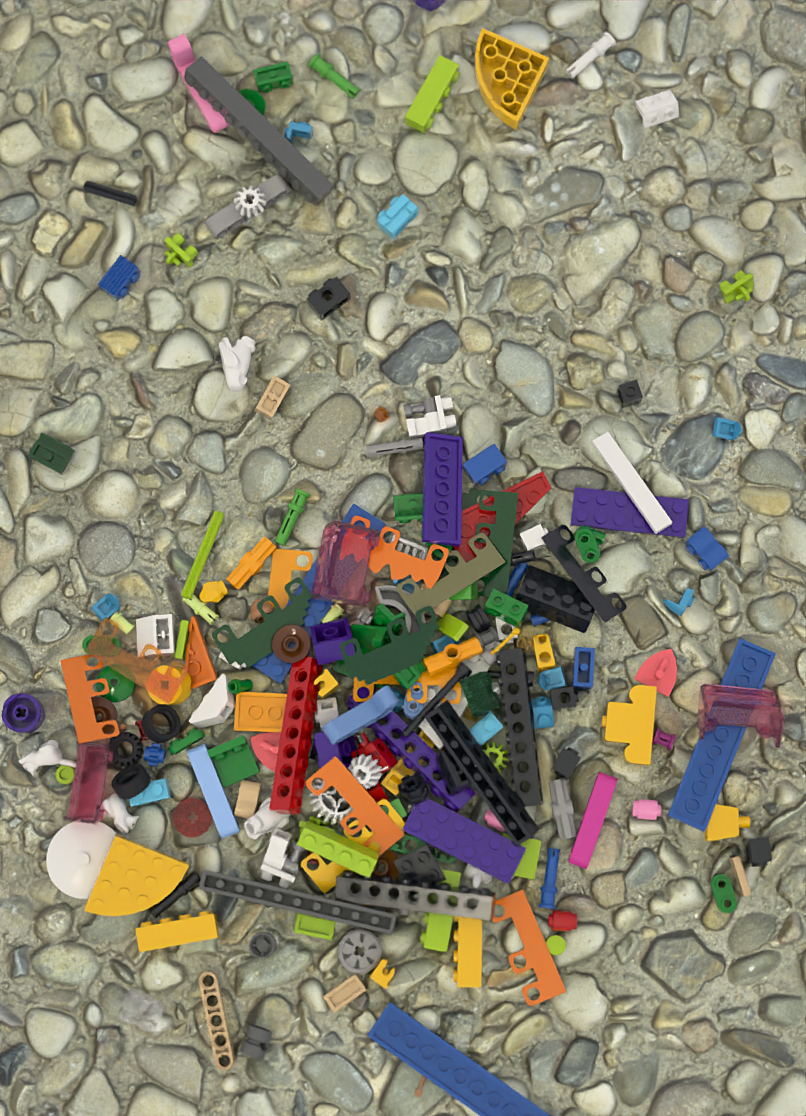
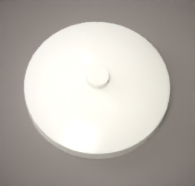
M95 820L74 821L60 829L49 845L46 858L49 876L56 887L71 897L88 899L112 840L117 833L108 825Z

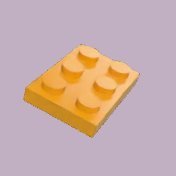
M240 692L236 694L234 731L281 733L287 694Z

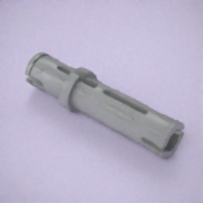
M422 437L409 440L403 438L401 441L366 445L367 458L399 452L405 454L407 451L424 449Z

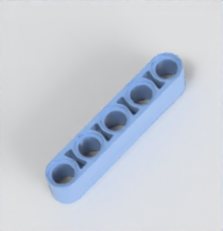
M204 743L187 750V754L221 838L224 839L240 832V828L214 763L208 755L207 745Z

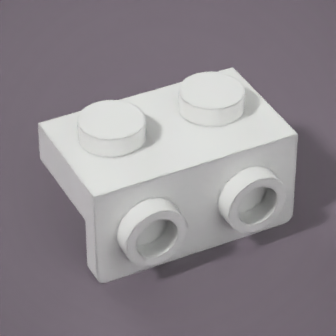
M671 90L635 101L645 128L679 117L678 101Z

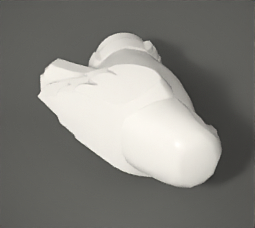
M243 336L241 340H237L234 347H231L228 338L225 337L222 338V342L218 343L223 370L229 389L237 392L242 390L247 383L245 376L249 369L251 354L256 349L255 341L250 337Z
M269 797L260 805L259 810L245 822L246 833L250 838L257 840L264 833H270L275 831L276 828L280 829L289 822L288 817L290 815L278 814L269 810L271 801Z

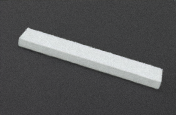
M609 432L594 439L592 445L655 534L672 525L671 519Z

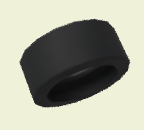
M159 704L146 711L142 717L141 725L148 739L155 743H165L177 736L180 731L181 721L178 713L171 706ZM159 713L167 718L170 726L169 733L161 734L155 729L153 725L154 714Z
M132 764L115 775L111 786L120 799H130L148 787L151 777L142 764Z

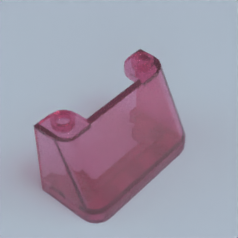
M335 520L325 525L312 588V599L364 607L368 603L369 593L367 588H364L370 552L374 547H378L379 530Z

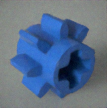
M151 743V747L146 746L144 761H148L149 766L158 767L159 763H164L166 749L161 748L162 744Z

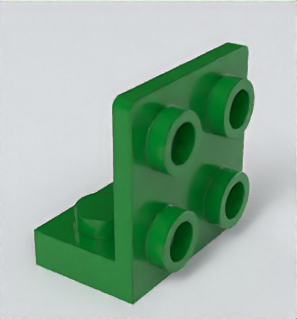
M352 624L350 627L352 638L358 640L362 654L391 643L387 627Z
M244 735L207 750L223 787H228L259 773Z

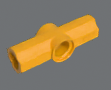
M264 536L251 551H248L241 558L239 565L226 580L239 591L251 576H255L261 570L266 559L270 557L277 547Z
M473 637L457 645H447L443 651L423 659V664L427 673L431 676L447 668H456L460 662L483 653V649L478 638Z

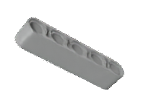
M280 174L274 175L256 187L260 189V193L265 194L263 200L266 201V206H262L264 210L291 191V188ZM232 202L206 220L205 225L215 239L222 238L249 220L247 213L241 216L240 211L236 210L235 206L237 204L235 202Z

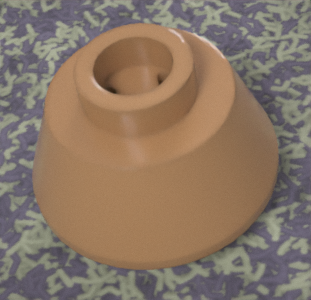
M257 599L251 605L250 619L255 623L265 621L257 609V603L263 599ZM268 601L262 606L263 611L268 614L272 613L275 609Z

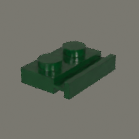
M41 432L28 457L62 475L75 450Z

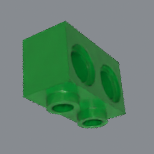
M493 589L485 604L484 612L514 627L520 628L528 613L529 605Z

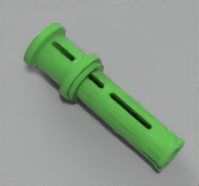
M319 53L312 58L309 67L318 71L322 78H328L352 99L358 95L357 93H359L360 89L334 70L333 64H328L321 58Z
M297 488L294 490L295 494L291 503L287 505L289 510L274 542L282 546H286L299 514L304 512L303 507L306 500L311 496Z

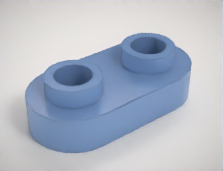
M415 682L411 686V697L415 700L423 697L422 685L419 682ZM419 685L420 690L414 691L413 686ZM406 689L403 712L406 717L414 719L423 710L424 703H418L414 700L408 702ZM415 705L417 708L412 710L410 706Z

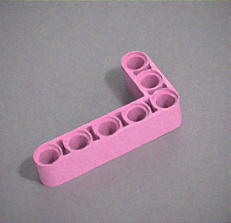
M182 34L167 43L172 59L186 83L184 79L185 70L195 62V58L186 35ZM186 83L214 134L230 126L219 112L214 111L206 99L204 100L200 97L198 91Z

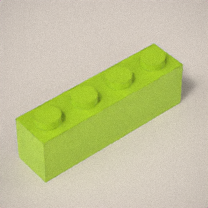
M439 55L405 115L406 125L422 133H425L427 128L430 129L432 127L434 115L436 113L439 114L443 107V99L448 98L451 93L452 83H456L460 77L459 64Z
M307 821L297 843L300 847L368 878L380 854L310 821Z
M441 869L446 880L440 883H449L451 887H459L461 873ZM430 893V896L434 901L439 900V897L436 893ZM450 895V900L456 903L457 897ZM425 913L424 923H427V930L422 931L420 943H424L423 948L447 952L453 916Z

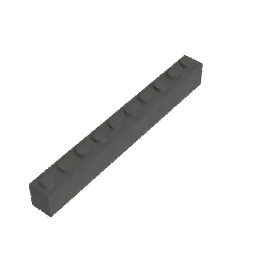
M202 56L186 68L184 75L186 83L198 91L200 97L204 100L206 99L214 111L219 112L225 118V121L238 131L242 138H246L251 143L253 149L259 151L265 160L272 164L278 173L291 183L294 189L299 190L307 202L312 203L316 207L331 193L334 185Z
M203 870L199 886L200 890L387 934H393L397 914L210 870Z

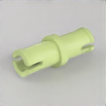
M194 594L192 595V600L183 598L182 601L188 604L196 615L203 617L210 625L215 623L210 616L216 621L219 618V615L207 607V603L199 600Z

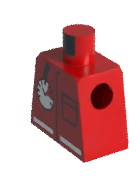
M365 732L354 737L359 747L351 752L352 760L363 754L366 757L372 755L373 761L378 760L377 766H382L379 771L380 773L390 770L398 763L381 738L369 741Z

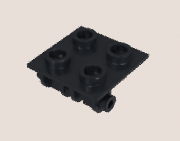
M428 845L393 861L402 878H410L412 882L420 883L421 880H427L436 885L446 880L433 856L436 854L433 847L429 848ZM411 890L412 896L418 894L417 891Z

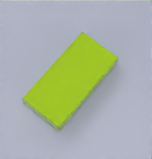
M447 612L437 622L439 626L437 630L456 642L469 627L466 623Z
M182 620L180 623L175 658L181 661L185 660L189 637L188 628L190 622Z
M297 913L294 932L332 940L336 921Z

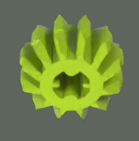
M495 741L492 742V748L486 742L484 745L487 750H484L488 757L489 753L498 756L495 760L496 763L493 764L500 773L499 765L504 769L507 767L502 761L507 762L509 759L502 755L507 754L508 751H500L503 747L502 744L495 748Z

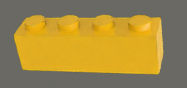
M210 910L198 912L199 917L191 918V914L179 916L180 920L177 921L166 918L161 919L160 924L152 925V921L140 923L141 927L135 928L139 952L220 937L216 913L211 914Z
M454 916V922H458V930H454V942H458V950H454V962H457V970H453V982H457V987L481 988L482 919Z

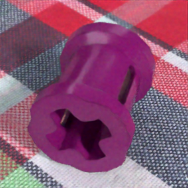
M657 727L652 744H659L670 751L676 734L670 735Z

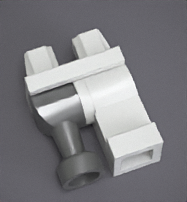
M438 395L427 398L422 404L412 407L410 403L403 404L410 439L424 437L426 432L445 433L448 428L456 426L455 415L444 416L443 412L444 410L453 409L451 397L441 398ZM423 413L424 417L414 419L413 414Z
M276 828L271 836L270 844L261 866L263 870L261 878L271 881L274 875L281 877L279 885L287 889L298 875L301 867V852H305L307 849L298 846L299 838H294L292 842L294 850L291 856L286 854L293 834Z

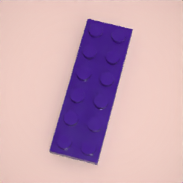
M426 432L424 435L422 542L457 547L461 545L463 437Z
M574 487L570 526L581 527L589 525L590 528L685 538L689 499L654 496L672 521V525L655 534L627 493Z
M428 798L414 805L402 831L508 885L526 850L525 847L521 845L516 846L513 841Z

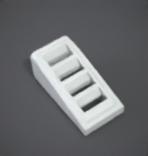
M395 535L390 537L388 543H392L395 540ZM399 538L397 551H401L402 546L405 545L403 553L408 554L411 547L413 548L411 556L415 557L417 550H420L418 558L425 560L428 548L404 538Z

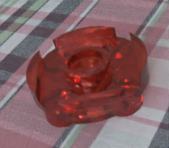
M187 798L175 808L172 819L175 828L186 837H199L209 830L212 823V814L207 803L197 798ZM191 812L198 816L195 823L187 820V816H190Z

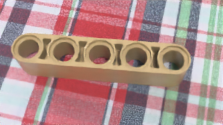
M208 971L199 978L205 1015L216 1066L220 1070H228L235 1062L219 977L215 972ZM206 975L213 977L214 983L212 986L205 984L204 978ZM210 995H215L218 998L216 1006L209 1004L208 998ZM214 1015H219L222 1018L221 1025L216 1026L213 1024L212 1018ZM218 1035H223L226 1038L225 1045L221 1046L216 1042ZM222 1055H227L230 1058L229 1065L221 1063L220 1058Z

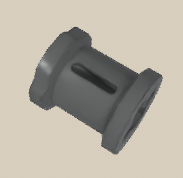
M490 626L488 630L480 634H474L478 638L482 649L492 642L497 643L500 641L493 626Z

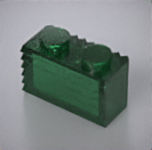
M486 671L478 672L460 680L459 683L464 691L473 717H479L500 708L498 704L500 702L499 696L493 691L491 686L493 683L492 678Z

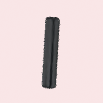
M86 181L83 187L86 192L131 206H135L137 202L136 195L94 182Z

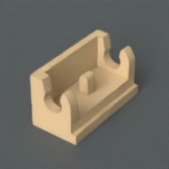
M274 375L254 411L264 414L266 418H272L290 384Z

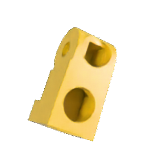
M548 633L533 635L532 641L537 671L542 672L555 668L556 664Z

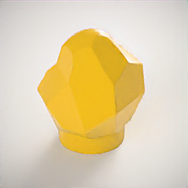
M222 580L218 582L208 581L203 584L199 598L204 603H219L224 595L228 594V591Z

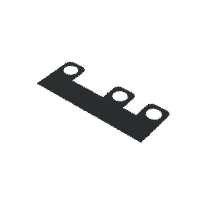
M561 525L541 537L605 623L627 608L625 602L617 593L604 598L598 587L605 584L607 579L600 569L593 567L585 572L567 549L566 545L573 542L575 536L566 525ZM560 530H567L570 534V539H563L560 535ZM592 572H598L602 577V581L596 582L592 578ZM612 598H618L622 603V607L619 609L615 608L612 604Z

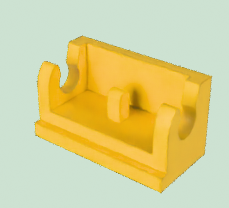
M327 669L314 681V685L319 683V686L322 688L318 692L322 699H326L340 688Z
M383 957L370 978L387 989L389 986L388 982L393 977L395 968L393 967L390 973H388L389 970L387 968L383 971L388 961Z

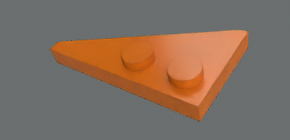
M196 616L191 617L189 623V641L186 646V665L184 666V670L191 677V690L218 679Z

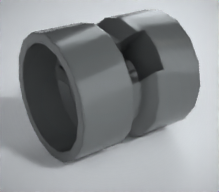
M269 932L257 933L249 942L250 952L253 956L260 959L271 956L277 946L275 937Z
M248 1024L245 1033L247 1039L243 1040L239 1052L264 1060L267 1051L265 1045L270 1042L273 1032L257 1025Z

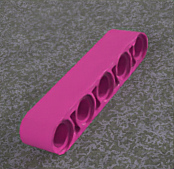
M598 772L568 863L584 869L588 868L618 778Z

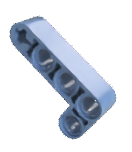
M386 685L378 690L371 699L325 724L322 730L331 744L335 745L388 715L400 701L389 685Z

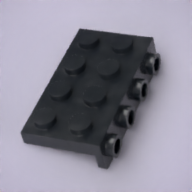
M529 565L516 600L529 605V612L585 633L595 609L577 585L572 581Z

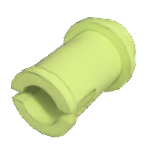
M336 603L331 605L332 608L321 621L326 623L337 620L340 615L343 616L342 612L344 609Z
M114 613L109 620L112 622L111 625L117 626L126 635H129L135 625L126 620L122 613Z

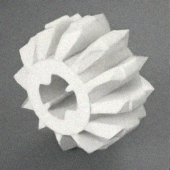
M251 185L249 190L243 187V193L239 191L236 193L238 198L234 199V202L237 204L235 208L237 211H240L241 216L247 213L249 219L251 214L258 217L257 211L263 212L264 208L262 206H266V201L263 200L265 194L260 193L259 188L253 190Z
M363 754L354 758L348 768L355 779L366 789L376 785L379 781L378 779L382 776L379 772L382 766H377L378 760L373 761L372 755L366 757Z

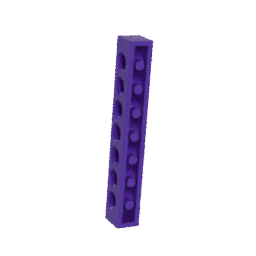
M361 687L357 691L358 697L362 699L367 698L370 694L369 689L366 687ZM352 694L346 704L348 709L351 710L364 702L354 701ZM394 711L382 718L386 721V725H380L376 721L367 726V728H371L375 732L377 738H381L389 746L392 754L398 755L403 760L402 762L406 768L422 775L425 783L431 788L432 794L437 798L440 797L445 802L446 808L458 813L476 794L471 788L456 792L454 795L447 792L446 788L448 786L436 761L438 755L414 731L409 737H404L402 732L408 725ZM391 733H398L400 735V738L394 739L391 736ZM411 746L414 752L408 753L404 747ZM418 760H425L428 766L422 767ZM432 774H439L441 776V780H435Z

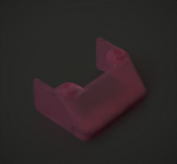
M713 684L701 685L697 720L700 740H704L705 732H711L717 728V724L756 728V732L761 737H773L775 747H780L785 719L779 695L776 692Z
M77 740L76 744L79 746L68 816H64V820L98 825V822L102 821L104 816V809H101L108 762H112L114 751L110 750L111 746L107 744L93 742L78 743Z

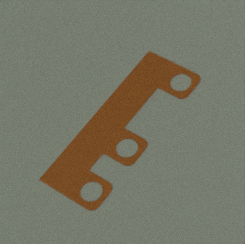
M104 618L85 651L170 704L186 676L188 668L177 660H173L165 674L162 675L154 670L161 656V651L151 644H146L138 659L111 643L119 630V625L109 618ZM106 623H111L114 626V631L111 635L103 633V626ZM148 649H153L156 653V658L151 662H148L144 657ZM174 666L182 668L181 677H172L171 669Z

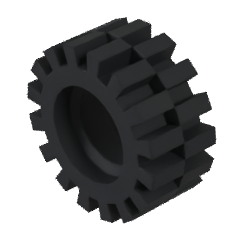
M122 731L118 736L109 739L110 742L107 743L108 749L106 750L109 759L114 764L127 767L137 764L138 760L142 758L141 755L144 752L142 748L143 743L135 734ZM122 742H129L132 745V753L127 757H122L118 753V747Z

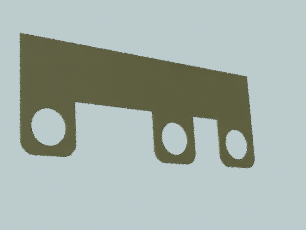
M479 533L468 541L469 546L477 555L471 561L466 563L456 550L449 552L448 557L451 555L458 557L459 563L455 567H450L445 562L444 567L449 574L437 581L431 589L426 588L421 591L412 578H408L397 585L398 593L415 617L418 610L427 606L436 607L505 563L503 557L484 533ZM478 538H483L486 541V547L484 549H477L474 546V541ZM407 583L412 584L415 588L414 592L411 595L404 594L402 592L403 585Z

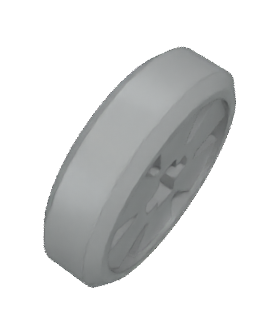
M355 929L348 932L341 939L338 947V956L342 965L353 973L371 971L377 966L382 955L379 939L375 934L365 929ZM356 946L365 948L364 956L360 954L355 955V951H357L355 949Z

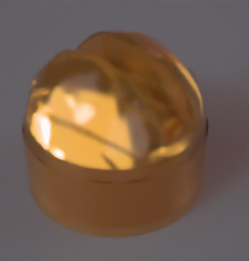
M379 406L374 411L373 418L377 417L378 420L376 422L382 423L390 415L384 407Z

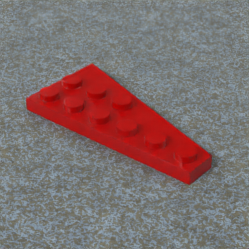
M543 471L501 491L518 493L515 525L551 490V486ZM493 496L483 500V504L487 507L492 506L494 503ZM479 503L462 511L461 545L459 547L453 546L454 550L459 552L466 563L477 557L468 544V541L476 535L477 524H495L496 511L481 510ZM483 527L479 531V533H484L488 538L490 537L491 532L489 528ZM475 540L474 546L477 549H484L486 543H478Z

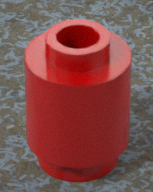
M552 911V914L548 915V926L552 927V931L576 930L577 914L572 913V911Z

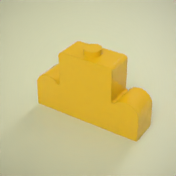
M634 686L628 693V699L631 704L609 702L606 706V716L602 715L601 727H605L604 741L628 744L623 751V757L630 764L649 766L651 762L657 690L655 686Z

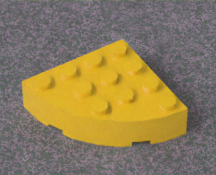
M482 28L475 54V78L479 92L493 114L502 122L517 130L548 68L549 58Z
M115 834L87 899L84 911L97 915L122 916L146 910L159 903L175 889L184 877L189 864Z

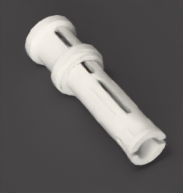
M605 32L601 39L593 42L591 48L565 70L568 76L571 74L570 78L573 79L597 57H602L606 50L616 45L614 38L608 32Z

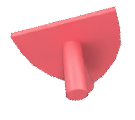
M672 649L660 651L649 657L642 664L634 679L646 686L657 687L656 691L669 697L677 676L676 659Z
M267 732L250 737L252 748L257 758L264 766L275 772L281 733Z

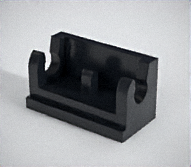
M448 750L441 751L436 757V761L450 793L453 794L470 788L472 783L467 779L465 773Z

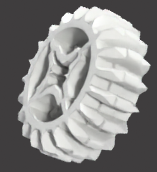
M317 779L312 787L315 790L322 789L324 787L323 779ZM334 787L331 789V792L327 791L319 796L314 795L312 792L309 794V797L312 798L309 805H315L312 812L318 811L317 818L323 816L324 823L330 819L331 825H334L336 821L341 825V820L354 810L349 805L346 811L337 812L340 805L348 804V802ZM333 795L338 798L337 802L334 800L335 798H332Z

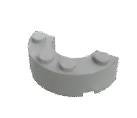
M384 585L375 587L379 604L383 603L387 608L395 609L399 613L403 612L406 615L404 620L409 635L420 630L415 615L398 593L396 586ZM402 589V592L404 594L411 595L409 592ZM423 614L420 616V619L425 624V616Z

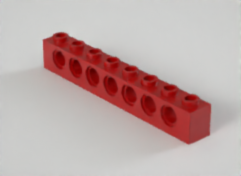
M305 657L299 662L292 663L269 808V810L278 814L300 815L308 756L311 748V736L314 729V716L317 709V696L320 689L319 683L314 685V681L322 673V664L318 665L317 659L313 657Z

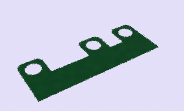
M483 490L480 493L479 508L481 510L496 511L495 524H477L476 535L479 534L481 528H489L491 534L488 539L503 557L505 563L489 572V577L483 576L478 579L482 580L485 584L484 590L478 592V596L489 597L493 589L507 595L518 493ZM487 494L494 497V503L489 507L483 504V497ZM482 538L476 539L478 543H486Z

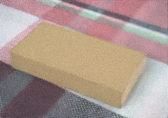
M739 856L729 858L741 896L751 895L741 858Z
M355 973L324 995L323 998L335 1013L367 989Z

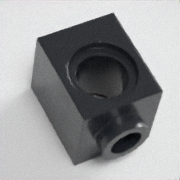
M637 380L621 384L617 388L622 408L641 403L643 396Z
M573 687L549 690L553 710L575 708L576 703L579 702L578 692L574 691ZM562 693L567 694L570 698L569 702L562 703L559 700V695Z

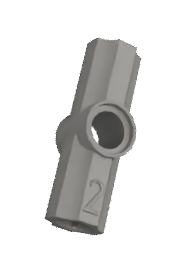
M565 779L549 781L552 813L557 823L559 838L564 840L577 837L573 821V806L568 796Z

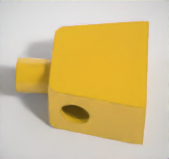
M716 804L705 830V841L739 836V828H750V817L739 816L738 808Z

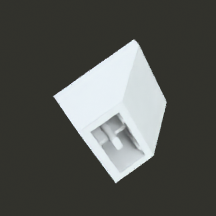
M172 614L152 615L136 619L138 658L175 655V617Z

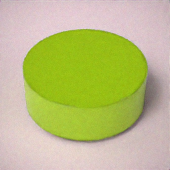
M62 765L56 770V779L61 784H71L76 778V771L71 766Z
M558 935L550 936L546 941V945L552 955H560L566 948L564 939Z

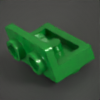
M289 61L253 70L258 93H269L273 89H286L294 85Z
M423 492L393 495L395 521L409 523L413 519H418V521L422 522Z
M382 603L376 607L370 626L387 627L389 622L399 618L404 619L406 615L403 612L394 615ZM396 623L392 626V633L395 636H399L402 625Z

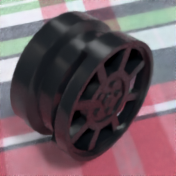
M480 604L474 606L471 612L469 610L465 611L476 633L480 634V630H488L491 626Z
M414 773V776L409 774L401 779L402 782L398 784V790L405 803L414 805L427 798L429 788L425 784L422 775Z

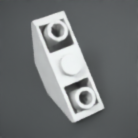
M223 673L216 679L210 692L204 696L200 706L192 713L189 720L190 723L200 729L226 721L235 708L234 694L228 689L231 679Z

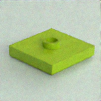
M502 833L503 837L512 841L508 834ZM530 838L520 844L526 850L513 876L535 879L541 840Z

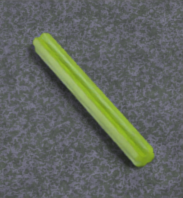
M215 511L181 592L183 598H192L224 519V513L220 511Z

